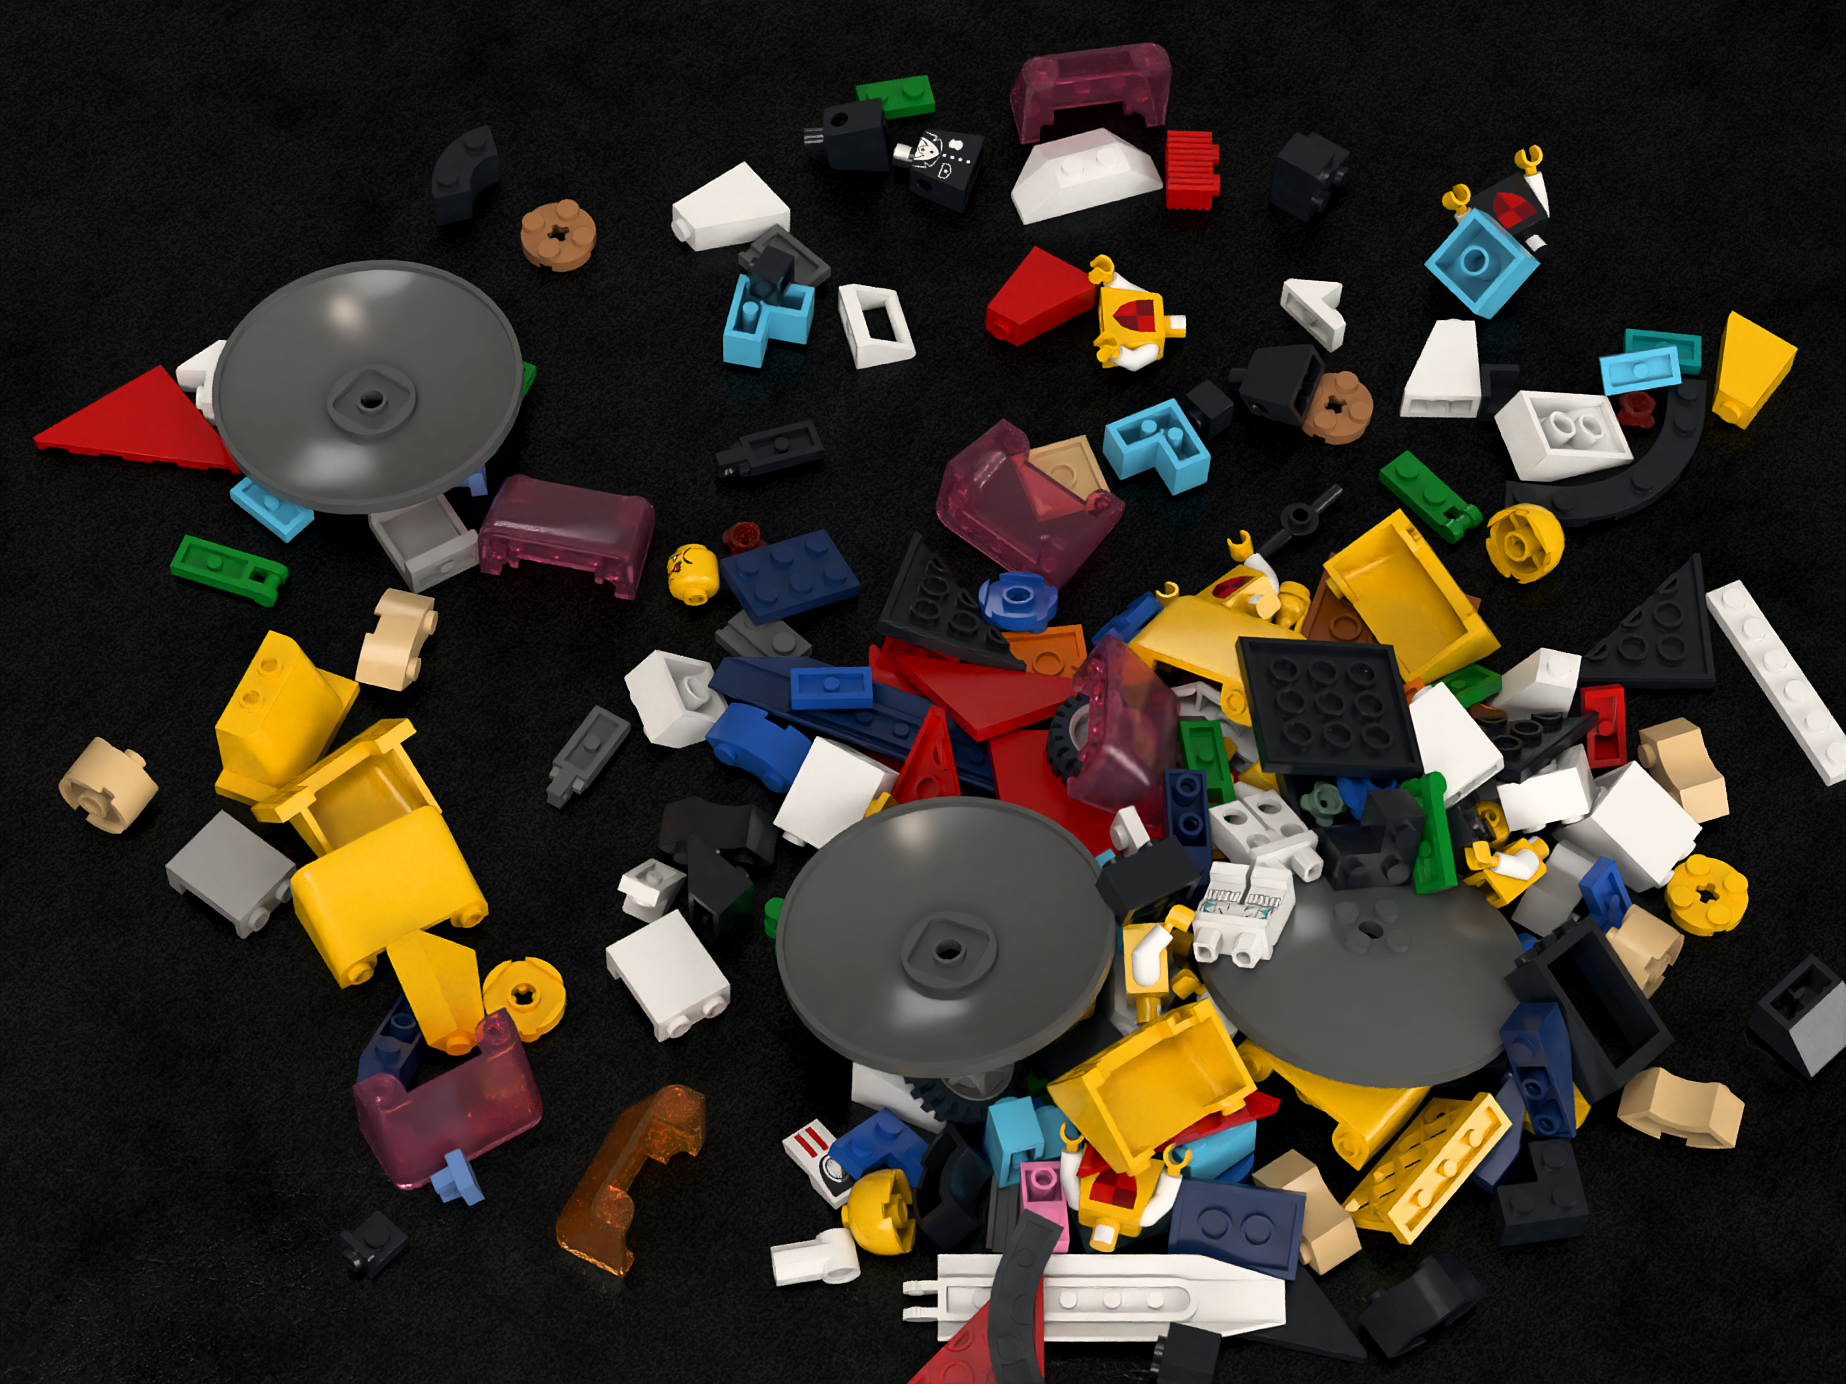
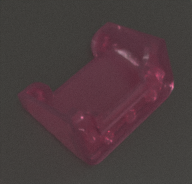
M1139 43L1030 58L1024 63L1013 81L1010 92V102L1021 144L1039 142L1041 127L1044 124L1046 126L1054 124L1053 110L1121 101L1125 115H1132L1133 111L1141 114L1146 119L1147 127L1165 125L1172 67L1166 50L1155 43Z
M1003 418L946 464L936 502V512L941 522L948 529L1009 572L1027 571L1039 574L1044 577V584L1051 588L1053 583L1059 592L1118 523L1126 503L1105 489L1094 490L1089 494L1086 501L1028 461L1030 445L1026 434Z
M522 474L507 477L503 480L482 522L478 535L480 572L500 575L503 564L510 562V567L518 568L522 558L594 572L595 583L603 584L605 578L616 587L615 597L634 600L655 526L654 508L645 498L633 495L628 497L541 481Z
M1107 634L1098 642L1073 674L1072 690L1076 692L1081 691V693L1090 696L1088 740L1078 752L1077 760L1083 761L1084 765L1077 778L1071 776L1068 779L1067 797L1115 815L1118 810L1133 805L1142 824L1155 829L1162 821L1164 770L1175 769L1177 718L1180 713L1181 704L1177 702V694L1123 640Z
M505 1007L479 1021L475 1029V1040L482 1053L481 1055L407 1093L402 1083L390 1074L373 1075L353 1086L360 1131L389 1179L396 1187L403 1190L420 1188L431 1182L430 1176L448 1167L445 1154L460 1148L470 1161L539 1123L543 1114L542 1099L516 1024Z

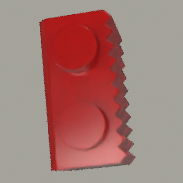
M1167 130L1165 176L1166 208L1169 210L1172 208L1176 210L1180 208L1186 210L1189 208L1190 210L1197 209L1200 211L1204 209L1208 211L1211 209L1212 197L1219 196L1220 174H1213V167H1218L1219 144H1212V132Z

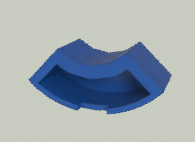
M731 703L705 736V739L714 748L715 756L729 766L739 767L761 779L762 783L769 790L775 793H788L813 743L791 725L784 730L767 720V711L743 703Z

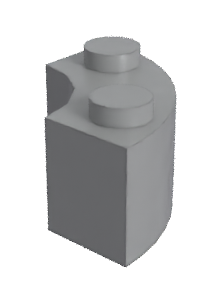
M1567 839L1557 843L1545 863L1547 872L1527 888L1511 919L1541 937L1552 933L1551 930L1571 917L1578 923L1581 916L1577 914L1585 903L1578 883L1597 862L1599 857Z

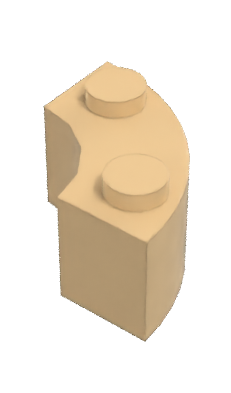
M392 588L386 590L374 611L375 615L381 616L374 634L366 633L355 681L402 691L412 681L415 682L417 680L421 667V658H418L420 650L429 634L432 635L437 625L438 612L433 611L435 598Z
M1681 717L1639 730L1642 745L1638 746V756L1644 768H1649L1652 778L1698 824L1730 814L1724 776L1717 771L1710 760L1699 727Z
M1650 1067L1637 1073L1625 1084L1617 1117L1631 1127L1660 1139L1661 1132L1687 1138L1686 1146L1707 1149L1734 1148L1745 1103L1731 1093L1727 1086L1719 1082L1701 1083L1688 1081L1670 1074L1661 1067Z
M1291 1149L1252 1174L1256 1186L1306 1192L1307 1197L1298 1259L1303 1266L1308 1264L1320 1275H1323L1362 1249L1352 1216L1332 1196L1320 1175L1317 1165L1300 1153Z

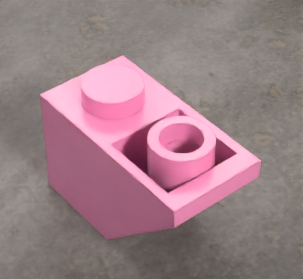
M1061 1161L1020 1162V1217L1026 1208L1065 1227L1052 1254H1068L1070 1239L1067 1200L1060 1182Z

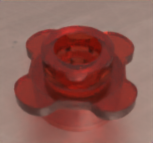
M1632 391L1620 395L1618 403L1621 405V410L1616 417L1619 424L1623 426H1628L1629 424L1633 426L1640 425L1643 429H1649L1654 425L1655 419L1652 417V411L1656 407V401L1642 391Z
M739 522L731 529L726 530L722 536L723 542L728 544L732 551L731 556L768 546L767 542L761 539L759 526L753 522ZM742 541H748L749 543H748V544H742L741 542H742Z

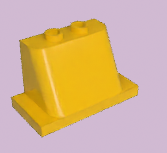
M269 630L215 726L223 764V770L215 783L216 793L254 806L325 757L360 692L359 683L316 668L292 638Z
M408 718L381 719L250 808L258 822L284 823L288 820L318 858L421 807L436 806L440 814L442 813L441 808L400 744L416 733Z

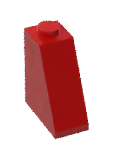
M1035 246L987 306L985 329L997 339L1006 340L1015 346H1019L1093 308L1097 303L1099 284H1092L1087 273Z

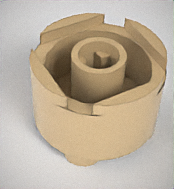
M99 737L94 738L58 785L62 796L74 810L81 805L90 813L86 818L87 821L113 834H121L124 829L126 830L154 797L159 788L143 770L146 762L139 754L130 749L123 753Z
M1633 904L1624 915L1621 928L1617 929L1613 926L1605 936L1646 998L1649 999L1665 979L1662 974L1668 964L1673 966L1685 937L1675 928Z

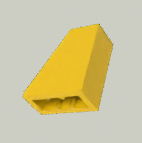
M1732 311L1728 316L1721 338L1712 411L1726 422L1733 423L1745 430L1791 370L1798 348Z
M419 929L412 930L386 946L387 954L428 1046L445 1051L449 1055L459 1056L470 1052L472 1047L488 1039L474 949Z

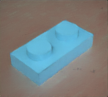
M1675 344L1599 357L1605 396L1682 383Z
M247 476L230 490L231 500L286 543L315 519L314 510L288 503L268 493L252 482Z

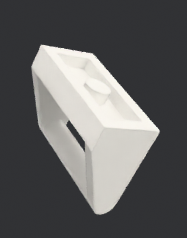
M858 284L839 287L838 310L857 369L907 360L916 355L895 290ZM885 306L897 342L870 338L862 311Z

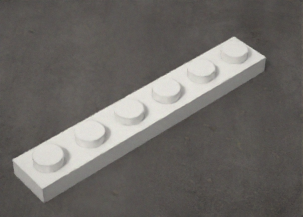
M1738 580L1706 593L1707 608L1827 787L1845 780L1846 735L1742 582Z

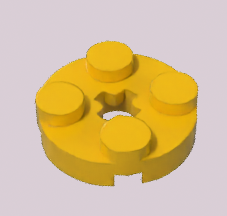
M1701 854L1690 856L1686 862L1678 865L1673 870L1675 873L1666 884L1664 899L1665 904L1667 902L1668 907L1672 911L1670 916L1679 927L1694 935L1705 937L1713 936L1714 932L1731 931L1740 923L1748 904V881L1744 875L1738 873L1733 867L1723 861L1707 858ZM1707 890L1713 894L1717 901L1710 899L1707 904L1700 901L1701 894L1697 891Z
M525 957V961L512 963V960L502 962L489 973L483 984L484 1014L494 1029L508 1037L519 1038L523 1042L536 1041L542 1034L552 1030L559 1023L565 1012L566 991L561 975L552 965L541 959ZM528 991L533 993L532 1003L528 1005L517 1004V998L514 996L516 993L522 995Z

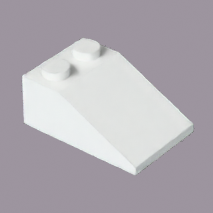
M1520 390L1494 416L1520 481L1551 482L1629 464L1634 460L1607 396Z

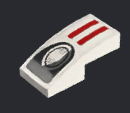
M816 1119L782 1142L785 1152L809 1175L812 1187L836 1210L848 1202L849 1193L857 1180L827 1154L836 1138Z

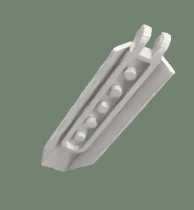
M938 1254V1281H907L903 1283V1293L910 1296L938 1294V1308L910 1307L904 1309L903 1320L911 1322L938 1321V1341L948 1342L990 1299L996 1270L1003 1254ZM1051 1254L1043 1272L1044 1342H1157L1158 1335L1167 1337L1170 1322L1220 1333L1222 1337L1286 1324L1284 1280L1202 1255Z

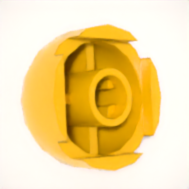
M1530 503L1517 504L1497 512L1489 520L1487 527L1491 526L1490 537L1486 539V549L1491 562L1506 578L1510 577L1511 573L1516 579L1520 580L1517 583L1526 584L1547 575L1560 562L1565 548L1564 533L1560 522L1552 512L1543 506Z
M882 1169L867 1174L854 1184L848 1196V1204L842 1206L841 1216L844 1228L851 1230L855 1241L868 1252L876 1255L893 1256L911 1252L916 1236V1218L908 1220L907 1205L912 1204V1191L904 1171L901 1169Z

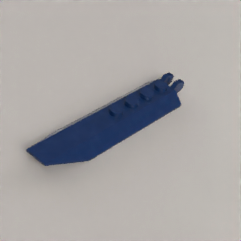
M807 656L724 657L708 684L710 689L760 708L773 715L904 762L930 706H937L931 700L872 680L873 708L792 710L790 668L835 667ZM945 714L958 781L995 794L986 740L976 742Z

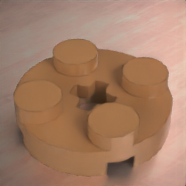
M565 199L559 203H550L538 207L532 212L527 213L522 219V250L526 258L538 267H540L541 263L545 266H551L552 271L556 272L576 269L588 261L591 257V251L596 245L594 221L573 200ZM555 233L565 234V240L560 242L557 238L550 239L549 237Z
M1342 371L1339 374H1323L1304 425L1301 427L1302 430L1311 437H1313V434H1316L1319 437L1325 438L1324 443L1332 445L1346 444L1357 440L1365 432L1371 420L1373 412L1371 394L1362 383L1358 382V377L1352 372ZM1329 404H1338L1341 406V413L1335 414L1333 409L1326 410V407Z

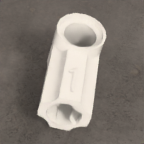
M846 1228L826 1230L817 1235L815 1240L771 1247L772 1266L777 1286L823 1279L828 1284H841L856 1279L861 1273L854 1237L851 1230Z

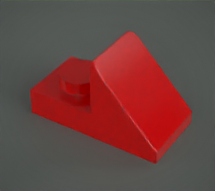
M1620 684L1580 688L1581 715L1583 716L1587 710L1599 712L1598 725L1579 739V743L1584 746L1590 769L1627 764L1624 687Z

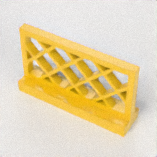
M1479 1092L1472 1101L1433 1097L1344 1201L1341 1207L1352 1216L1355 1227L1392 1232L1399 1243L1411 1245L1512 1123L1490 1093ZM1440 1113H1445V1115L1435 1119ZM1446 1129L1445 1132H1443V1133H1441V1134H1439V1135H1437V1136H1435V1137H1433V1138L1430 1139V1137H1432V1136H1434V1135H1436V1134H1438V1133H1440V1132H1442V1131H1444V1130ZM1421 1159V1161H1419V1162H1417V1163H1415V1164H1413V1165H1411V1166L1405 1168L1406 1166H1408V1165H1410V1164H1412V1163H1414V1162H1416V1161H1418V1160ZM1395 1172L1394 1175H1392V1176H1390V1177L1384 1179L1386 1176H1388V1175H1390V1174H1392V1173ZM1395 1189L1394 1192H1392V1193H1390V1194H1388V1195H1386V1196L1380 1198V1196H1382V1195H1384V1194H1386V1193H1388V1192H1390V1191H1392V1190Z

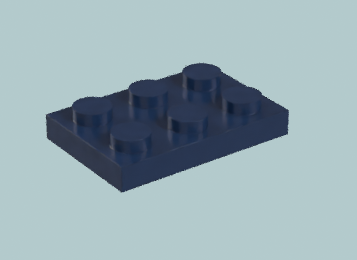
M825 529L721 559L719 566L720 573L755 627L857 596L861 588L860 582Z
M1183 1176L1173 1205L1167 1255H1202L1271 1277L1295 1280L1307 1197L1306 1192Z

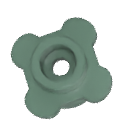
M1326 781L1316 782L1314 790L1310 794H1304L1299 801L1302 810L1309 811L1316 819V824L1319 827L1331 826L1333 818L1347 810V804L1341 798L1337 787ZM1320 802H1324L1326 807H1322Z

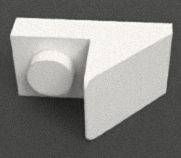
M1288 279L1283 285L1280 305L1330 353L1342 345L1346 327L1343 317L1335 309L1339 305L1342 284L1337 282Z
M218 340L176 369L180 389L183 392H196V408L202 409L204 418L210 425L216 426L212 407V383L219 356L227 340Z
M649 859L623 874L618 887L619 891L627 894L623 911L651 924L666 915L688 875L657 860Z

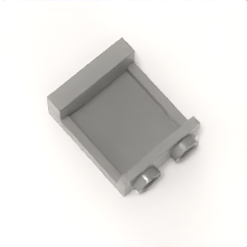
M444 494L406 508L367 514L370 529L414 594L483 562L482 541L474 529L470 531L466 529Z
M223 810L165 865L169 884L180 894H183L187 889L230 920L235 925L237 935L242 939L247 938L252 931H259L267 923L270 913L281 902L286 903L292 898L290 880L297 872L294 862Z

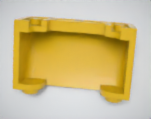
M1400 508L1323 564L1331 576L1325 582L1338 599L1346 596L1380 644L1393 645L1403 685L1417 677H1420L1425 685H1428L1489 656L1502 647L1429 544Z
M1187 595L1171 601L1120 651L1113 677L1128 683L1139 684L1148 681L1153 676L1154 671L1163 670L1168 673L1178 672L1179 668L1222 683L1220 706L1223 713L1234 722L1252 727L1235 649L1238 636L1307 639L1296 631L1197 596Z
M432 805L416 809L303 866L290 880L295 913L341 989L352 984L359 985L369 980L377 966V955L386 951L388 944L412 930L419 929L425 931L446 919H449L454 927L471 928L480 923L485 916L489 915L488 904L442 815L436 806Z
M1209 997L1174 1008L1155 1017L1046 1086L1054 1103L1116 1173L1126 1172L1128 1177L1137 1175L1152 1165L1149 1158L1155 1154L1154 1149L1208 1114L1221 1111L1223 1116H1227L1246 1105L1243 1098L1257 1090Z
M1248 1037L1236 1048L1253 1081H1264L1275 1070L1339 1123L1332 1135L1333 1146L1336 1152L1357 1171L1410 1120L1433 1086L1416 1088L1358 1086L1321 1077L1297 1068L1261 1048Z

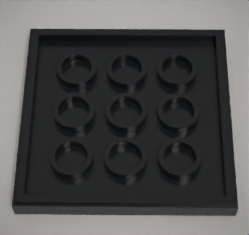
M1238 636L1235 649L1262 773L1404 780L1421 779L1424 768L1393 645Z

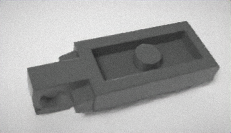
M595 705L553 761V769L549 774V778L553 781L546 789L548 793L547 803L561 809L571 798L573 791L581 795L630 733L631 723Z

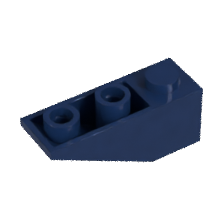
M1165 769L1161 841L1176 835L1199 872L1201 879L1187 903L1199 905L1200 901L1204 899L1210 884L1209 872L1212 867L1206 770Z
M404 990L360 1056L355 1097L393 1109L396 1108L408 1089L427 1045Z
M1558 1002L1519 1003L1499 1030L1535 1135L1537 1138H1574L1577 1132L1570 1037Z
M1511 1066L1503 1075L1500 1081L1503 1088L1494 1099L1512 1125L1468 1176L1469 1179L1492 1195H1494L1496 1187L1503 1186L1520 1163L1527 1109Z

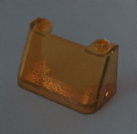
M673 1084L652 1093L623 1110L557 1218L555 1224L556 1237L561 1247L624 1279L634 1262V1254L626 1248L625 1235L634 1217V1203L626 1192L648 1156L666 1165L671 1156L678 1152L688 1151L689 1154L697 1156L706 1140L705 1095L687 1086Z

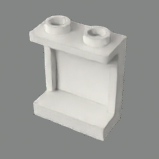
M678 909L606 948L608 970L615 980L621 977L653 1023L654 1035L659 1042L669 1037L677 1038L682 1036L690 1029L692 1024L705 1017L713 1018L719 1015L730 1003L729 982Z

